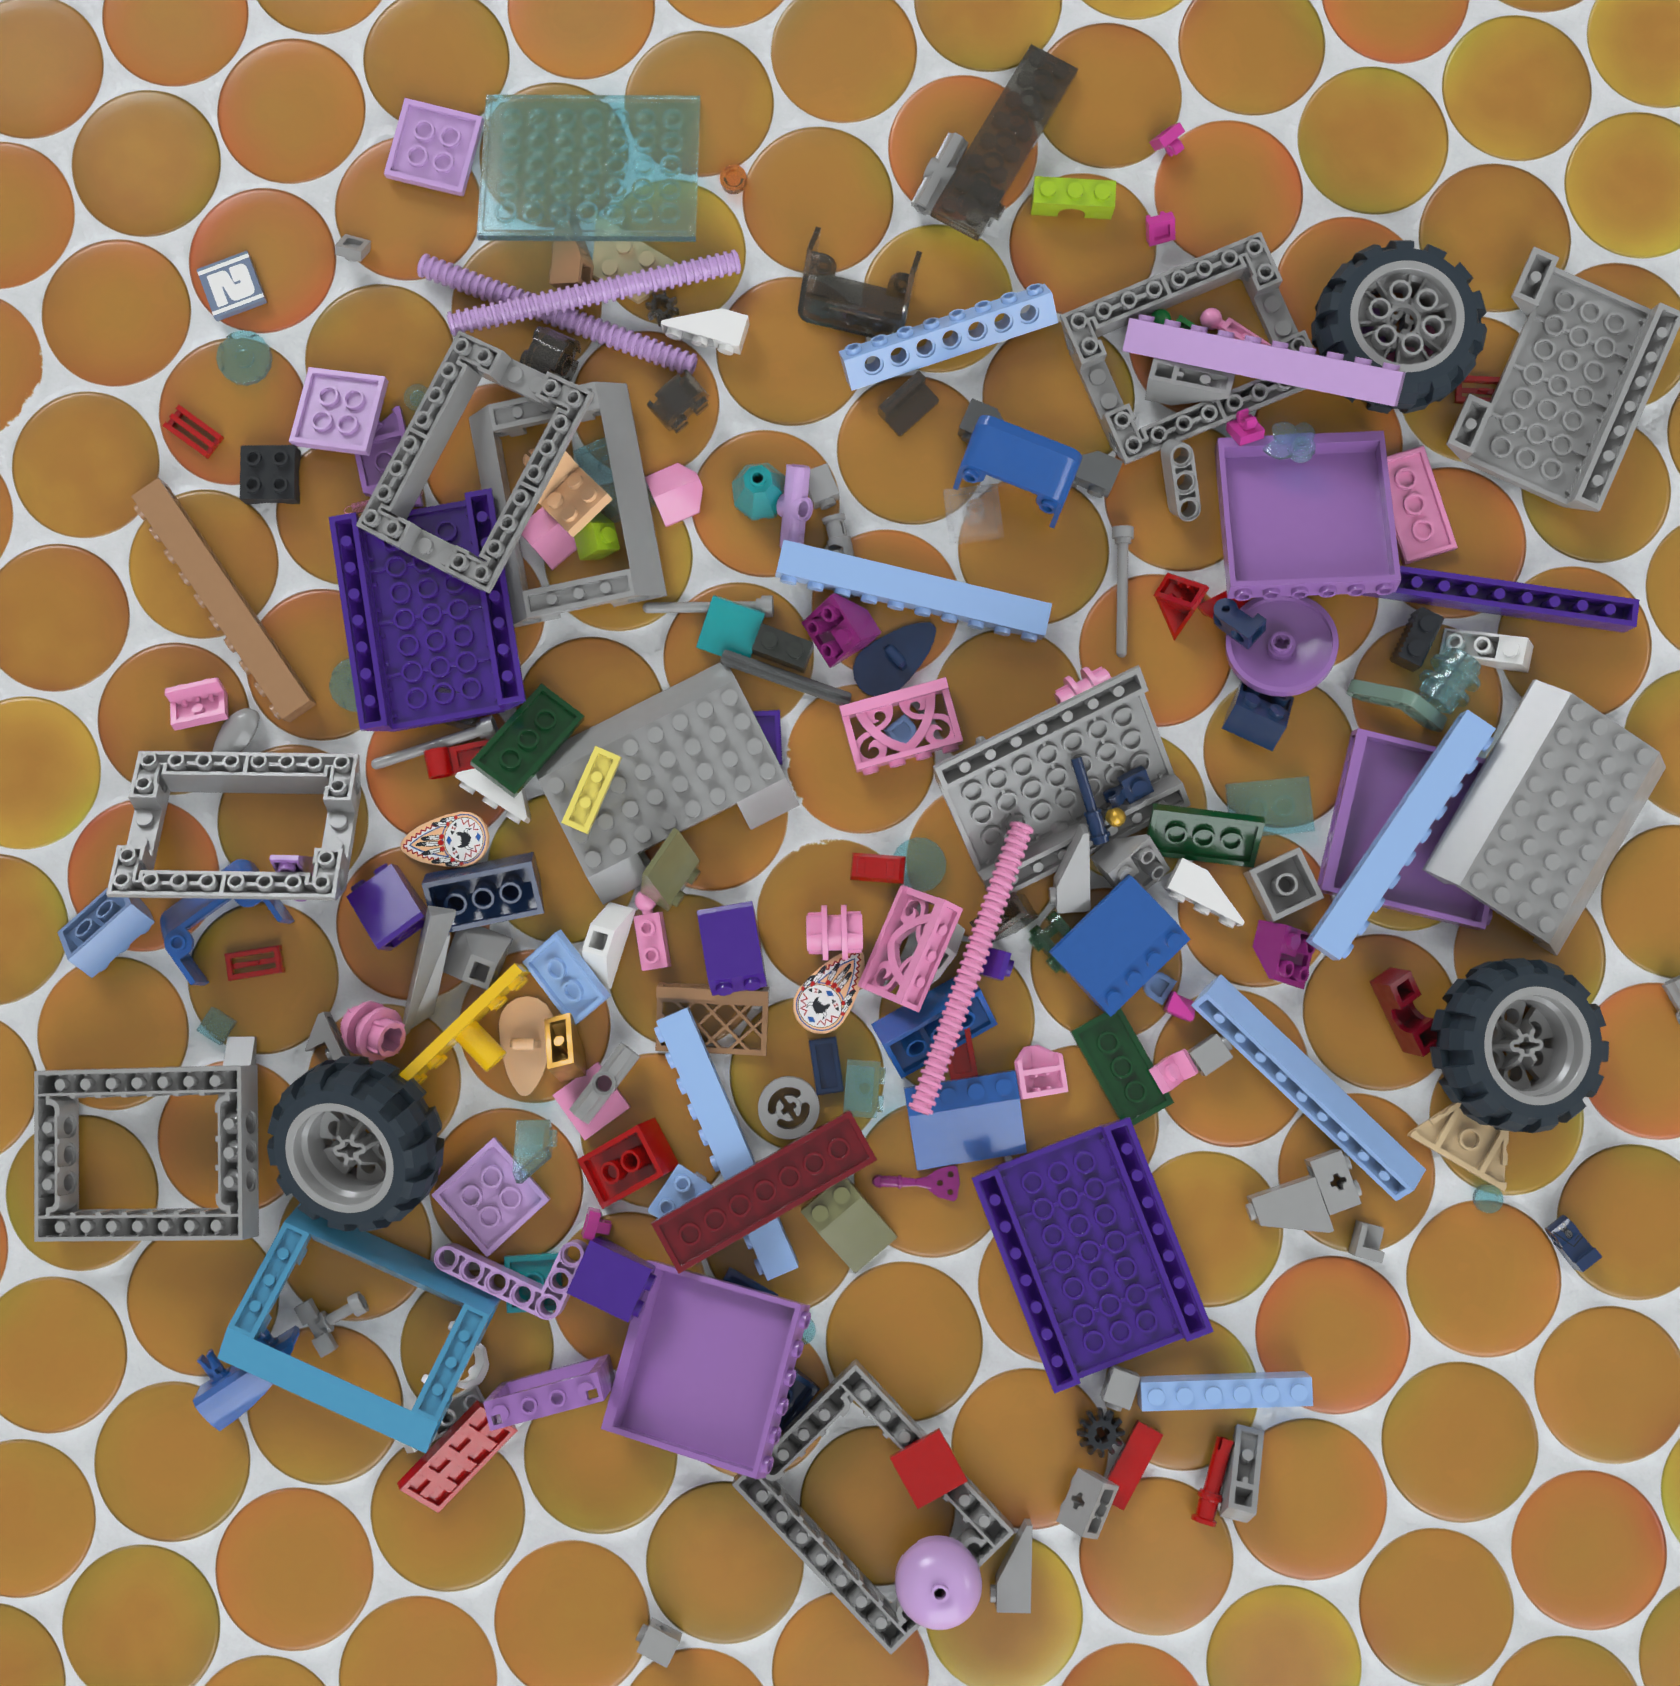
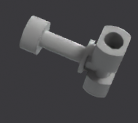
M359 1291L347 1297L348 1304L330 1314L326 1311L319 1312L312 1298L294 1308L302 1325L308 1324L315 1338L311 1341L321 1358L339 1347L331 1334L334 1331L335 1323L353 1313L359 1317L369 1311L367 1301Z

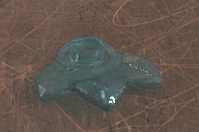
M1278 422L1272 425V434L1275 440L1263 447V451L1275 459L1282 460L1291 457L1293 461L1298 463L1307 462L1312 458L1316 450V445L1313 441L1315 430L1306 422H1301L1296 427L1288 422Z

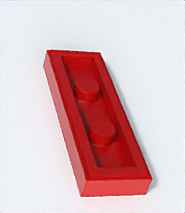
M1138 1419L1107 1476L1108 1480L1119 1486L1112 1505L1123 1511L1163 1437L1161 1432Z

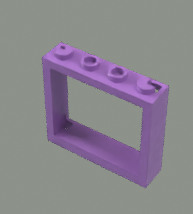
M610 1354L500 1383L483 1402L490 1431L604 1401L611 1391L615 1379ZM597 1388L598 1397L589 1399L588 1390Z

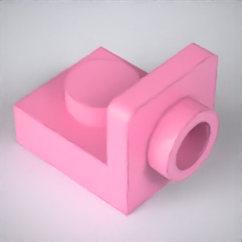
M1186 1049L1163 1058L1149 1069L1162 1094L1171 1091L1181 1082L1198 1073V1069Z

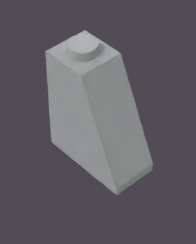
M1307 1175L1246 1196L1248 1204H1245L1248 1217L1251 1221L1255 1220V1223L1260 1226L1325 1233L1334 1231L1316 1177Z

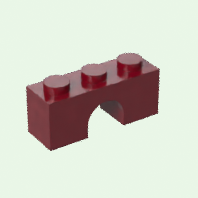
M1389 967L1372 979L1370 984L1402 1051L1424 1057L1430 1053V1047L1437 1046V1032L1430 1031L1433 1018L1422 1015L1413 1004V1001L1422 994L1411 971Z

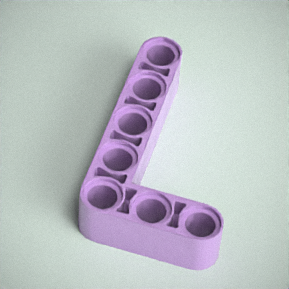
M576 1239L563 1245L544 1285L456 1243H450L437 1249L434 1254V1263L438 1269L541 1319L551 1320L562 1313L569 1300L570 1295L566 1292L585 1253L587 1244L582 1240ZM570 1246H575L580 1250L581 1256L578 1261L572 1260L568 1256ZM446 1250L454 1253L455 1261L453 1264H448L445 1261L444 1253ZM471 1262L479 1265V1276H473L470 1273L469 1265ZM558 1272H563L567 1275L569 1280L567 1286L563 1287L557 1283L556 1275ZM496 1274H500L505 1278L506 1284L504 1288H498L495 1285L494 1277ZM521 1286H525L531 1291V1298L529 1300H523L520 1297L519 1289ZM546 1298L555 1301V1312H549L545 1309L544 1301Z

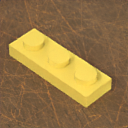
M597 746L594 747L563 817L562 824L589 834L622 757Z

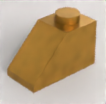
M567 1013L544 1019L547 1069L560 1082L586 1076L585 1052L572 1014Z

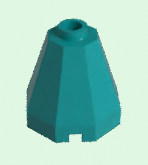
M768 462L745 465L732 481L735 508L752 521L760 520V518H775L778 514L777 501L784 493L785 475Z

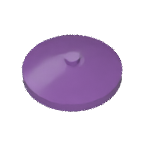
M1284 596L1273 600H1267L1263 597L1254 598L1240 608L1252 618L1259 613L1267 619L1266 631L1248 650L1229 635H1226L1225 648L1227 660L1234 674L1245 685L1266 695L1285 697L1307 692L1319 685L1328 676L1337 658L1339 639L1334 621L1321 605L1308 597L1296 599L1292 596Z

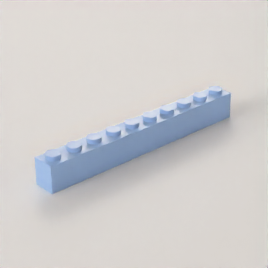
M783 540L775 577L780 578V582L784 584L796 585V582L807 584V588L810 590L822 592L824 588L832 590L844 598H850L851 594L861 597V601L868 604H877V601L887 603V607L893 610L903 611L904 608L914 610V614L923 617H930V614L941 616V620L944 622L957 623V620L967 622V626L973 629L983 630L984 627L994 629V633L1003 636H1010V633L1021 635L1020 639L1028 642H1037V639L1041 640L1046 635L1052 607L1051 603L788 540Z
M1469 710L1458 715L1305 942L1333 961L1340 960L1341 957L1345 959L1354 948L1352 941L1357 934L1361 936L1370 924L1367 919L1373 911L1376 913L1385 902L1383 895L1388 888L1393 889L1401 878L1398 873L1404 865L1407 867L1413 861L1417 854L1414 849L1418 843H1424L1430 836L1432 829L1429 827L1435 819L1438 821L1444 815L1448 808L1445 803L1450 796L1455 797L1461 790L1463 784L1460 781L1465 774L1469 775L1475 769L1479 762L1476 758L1481 750L1485 752L1492 744L1494 738L1491 735L1496 728Z
M1220 974L1202 990L1191 1006L1395 1201L1415 1190L1426 1169L1223 975Z
M688 1006L656 1021L658 1026L654 1030L659 1042L666 1043L669 1052L665 1053L671 1069L676 1067L680 1078L676 1079L682 1095L687 1093L691 1104L687 1105L693 1120L698 1119L702 1127L698 1131L704 1146L709 1145L713 1153L709 1157L715 1172H721L725 1181L756 1162ZM779 1217L743 1237L748 1249L753 1248L756 1253L757 1259H754V1263L759 1275L765 1274L767 1281L799 1267V1262Z

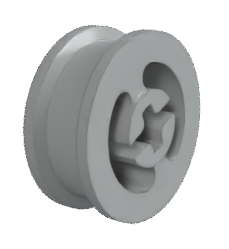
M783 1076L771 1081L764 1088L759 1098L758 1115L760 1121L769 1133L778 1138L796 1139L807 1134L814 1127L819 1116V1099L814 1088L799 1077ZM793 1087L801 1092L799 1096L793 1094L784 1095L788 1103H796L794 1112L797 1116L801 1113L802 1103L807 1102L810 1105L807 1118L795 1127H784L777 1123L779 1119L785 1121L793 1120L790 1112H782L784 1103L781 1099L777 1101L775 1112H770L768 1109L771 1096L781 1088Z

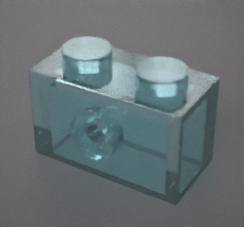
M847 1059L843 1113L850 1110L853 1117L877 1118V1112H883L884 1096L878 1094L879 1084H885L886 1068L881 1067V1061Z

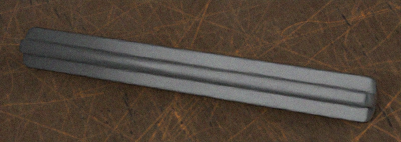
M724 650L720 659L722 665L840 706L849 704L852 697L850 692L729 650Z

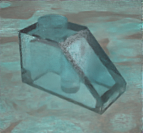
M516 1120L512 1169L516 1184H522L552 1157V1148L557 1147L558 1134L557 1130H553L550 1120Z

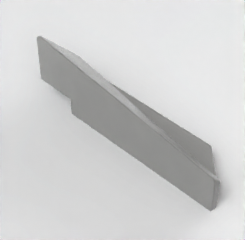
M428 905L424 927L421 929L402 1021L405 1024L406 1035L410 1032V1029L435 1012L450 940L449 931L456 916L455 909Z

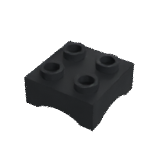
M241 445L240 500L245 504H300L299 467L301 451L295 445Z

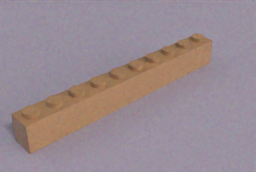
M157 478L133 494L131 497L137 504L134 506L135 511L142 520H148L152 526L149 528V531L155 540L163 542L167 548L163 551L172 564L177 563L181 569L178 574L187 586L192 585L196 591V594L193 596L203 609L207 607L211 613V616L208 618L218 631L221 629L226 635V638L223 639L225 644L233 653H238L242 659L239 661V664L245 673L253 675L257 681L254 683V686L262 697H268L272 703L269 708L278 720L282 718L290 723L317 705L168 484Z

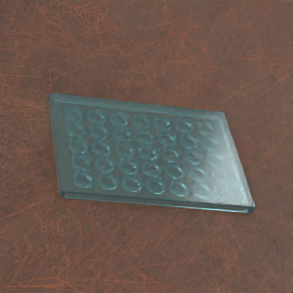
M486 95L477 224L478 241L696 242L700 96Z

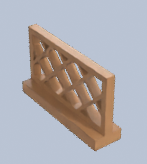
M659 982L656 991V1021L666 1016L663 1012V1002H675L680 1009L686 1008L682 1003H690L688 1005L689 1008L695 1003H700L710 1012L699 1022L695 1017L694 1020L697 1027L708 1038L705 1045L709 1053L766 1056L770 987H761L755 991L732 992L726 996H712L709 984ZM709 1004H718V1005L715 1006L714 1008H712ZM722 1005H731L737 1012L727 1023L716 1013V1010ZM736 1005L745 1006L740 1010ZM750 1006H763L762 1017L755 1024L743 1013ZM711 1015L723 1025L713 1036L701 1025ZM739 1016L750 1026L740 1037L729 1026ZM761 1022H762V1032L757 1028V1026H758ZM725 1029L736 1039L729 1047H722L715 1040ZM754 1030L761 1038V1048H749L743 1042V1039ZM656 1035L655 1051H669L666 1044L660 1043ZM710 1042H712L715 1046H707V1045H708ZM739 1043L743 1048L735 1046Z

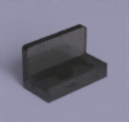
M917 371L878 406L879 416L900 437L939 403L937 396L925 385L926 377L920 371Z

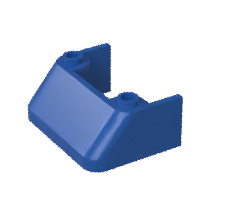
M982 415L978 418L959 466L953 489H959L962 479L969 483L983 481L985 476L988 475L1038 495L1036 503L1039 508L1045 513L1054 514L1049 527L1055 528L1081 464L1082 455L1072 447L996 417Z
M245 859L235 860L221 870L260 872L253 862ZM182 898L165 910L160 917V927L165 949L190 985L205 986L209 981L189 954L194 947V939L189 930L231 899ZM234 899L243 907H254L261 901H264L278 922L291 924L295 921L281 900Z

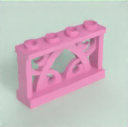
M946 677L839 706L856 772H863V775L876 773L879 771L880 766L889 764L890 768L905 765V760L916 757L917 761L932 757V752L942 750L943 754L959 750L958 745L963 744V737ZM942 694L947 715L934 714L935 695ZM918 702L920 708L917 711L925 710L924 714L911 712L910 704ZM897 705L909 718L922 720L918 730L907 743L894 740L881 732L890 723L893 716V707ZM883 712L886 716L885 720L875 727L874 724L880 721L875 719V713ZM857 717L862 727L866 730V733L862 734L857 740H855L850 718ZM932 720H942L949 725L950 733L945 739L937 740L934 738V731H942V729L938 725H931ZM870 736L875 740L870 743L868 751L873 747L879 750L878 756L872 759L865 758L860 752L861 744ZM925 737L929 745L916 748ZM887 748L899 752L886 756Z
M901 885L860 978L858 987L919 1012L963 908L945 899ZM919 903L921 905L920 916L918 910L916 909ZM929 904L934 905L931 914H928ZM916 931L918 945L913 956L907 958L901 964L899 951L901 943L907 936ZM892 978L887 985L883 986L886 980ZM897 984L900 985L896 995L890 993Z

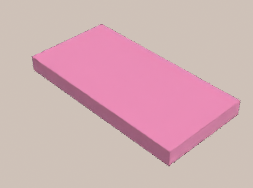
M1424 445L1387 456L1397 547L1403 566L1456 550L1458 547Z

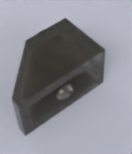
M1016 891L1010 893V899H1006L1008 905L1003 907L1005 913L1000 916L1002 921L997 924L999 930L994 933L996 938L991 943L1017 933L1038 918L1037 913L1025 894ZM975 919L970 922L972 927H976Z

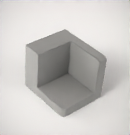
M1356 1220L1348 1253L1356 1257L1382 1263L1385 1252L1379 1249L1384 1228Z

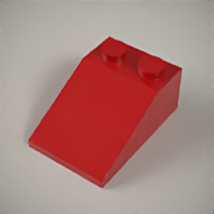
M655 1117L634 1126L577 1159L602 1209L669 1174L679 1164Z

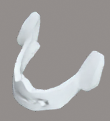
M455 1321L449 1323L448 1330L451 1331ZM481 1343L473 1351L475 1364L468 1370L469 1376L464 1380H460L456 1387L468 1389L479 1385L484 1380L489 1369V1360L486 1348ZM424 1374L421 1381L425 1383L429 1375Z

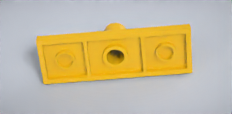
M514 963L399 1075L406 1081L414 1078L421 1085L428 1078L425 1073L441 1066L448 1059L445 1054L457 1043L464 1048L485 1072L492 1069L507 1052L478 1022L490 1011L500 1009L508 1001L506 995L510 991H518L528 982L526 976L530 972L524 964Z

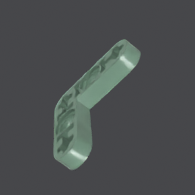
M1352 679L1346 692L1350 697L1363 702L1398 708L1418 724L1432 731L1442 732L1447 721V717L1420 695L1407 689Z

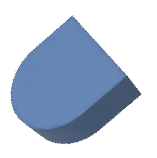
M905 714L884 730L888 737L902 743H907L917 731L914 723Z
M1157 972L1143 985V990L1149 998L1163 1005L1177 981L1164 973Z

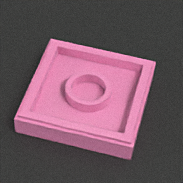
M599 1062L586 1070V1076L575 1078L553 1094L555 1100L584 1140L591 1137L631 1107L617 1088L589 1124L580 1120L569 1110L591 1082L593 1076L601 1069L602 1066ZM602 1075L598 1079V1086L601 1090L608 1091L612 1086V1081L608 1076Z

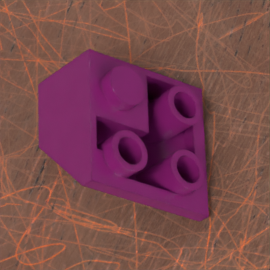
M836 593L831 594L801 622L829 668L834 667L865 648L882 633L867 609Z
M1263 920L1258 921L1252 947L1269 979L1304 989L1309 977L1312 954L1315 951L1313 946L1305 942L1310 933L1286 924Z

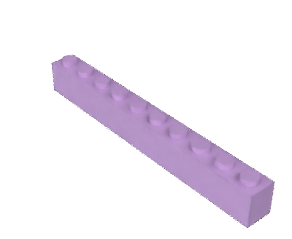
M1139 314L1138 319L1129 318L1122 350L1124 352L1390 406L1398 405L1406 372L1399 371L1400 365L1383 362L1381 368L1371 366L1372 360L1355 357L1354 362L1343 360L1344 354L1328 351L1325 357L1315 355L1317 349L1300 346L1299 351L1288 349L1289 343L1273 340L1270 346L1261 344L1262 338L1245 335V339L1240 340L1234 338L1235 333L1218 330V334L1214 335L1207 333L1208 327L1192 324L1191 330L1180 328L1181 322L1165 319L1164 324L1154 323L1155 317Z

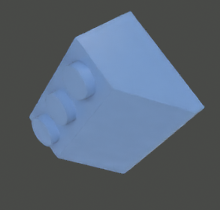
M106 888L57 932L68 961L91 978L105 970L116 956L125 952L135 939L145 934L151 928V925L155 923L149 908L140 898L107 897Z

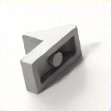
M319 1013L305 1052L313 1051L326 1044L327 1049H325L328 1060H337L341 1056H351L345 1047L344 1040L341 1038L331 1013Z

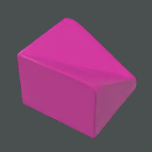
M1171 991L1163 1008L1164 1012L1187 1022L1193 1021L1195 1016V1009L1191 1006L1194 1001L1178 995L1175 991Z

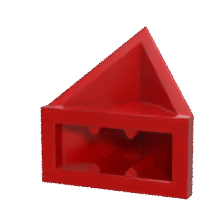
M1167 573L1153 596L1159 604L1175 641L1204 598L1209 587L1205 584Z

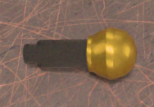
M1101 808L1103 820H1106L1112 827H1119L1126 821V814L1121 808L1109 810Z

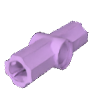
M786 464L784 493L779 497L776 505L777 513L782 517L780 548H782L783 540L804 544L805 523L813 512L812 500L808 498L810 467L807 465Z

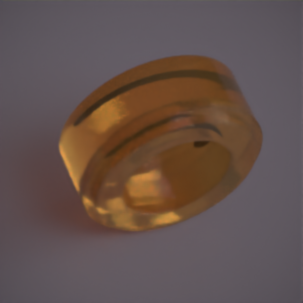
M729 165L722 170L720 183L723 190L729 194H739L746 188L747 175L742 167Z

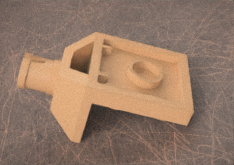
M535 448L529 450V453H530L531 455H532L533 451L535 450ZM565 451L538 503L574 537L613 499ZM527 454L523 457L525 467L530 459Z

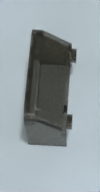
M816 227L808 245L798 305V314L801 319L807 323L869 338L881 334L889 335L897 332L899 328L906 326L922 252H916L910 274L903 272L895 273L891 276L888 287L883 288L835 276L837 269L835 260L827 254L818 252L821 228Z

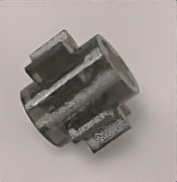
M666 290L659 295L653 292L652 301L645 302L646 309L651 310L647 315L649 321L656 319L659 327H661L662 320L673 318V315L680 314L679 309L673 307L677 304L676 297L670 299L667 296ZM662 306L664 309L667 308V310L663 312L658 307Z

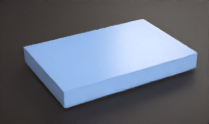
M562 930L555 932L523 961V964L562 1015L572 1014L575 1025L580 1023L611 996Z

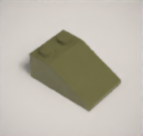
M673 828L642 873L641 893L651 898L666 911H669L672 906L678 907L686 894L683 892V889L688 883L693 885L701 872L698 870L699 858L676 828Z
M848 1177L817 1194L800 1211L854 1273L858 1272L898 1237Z

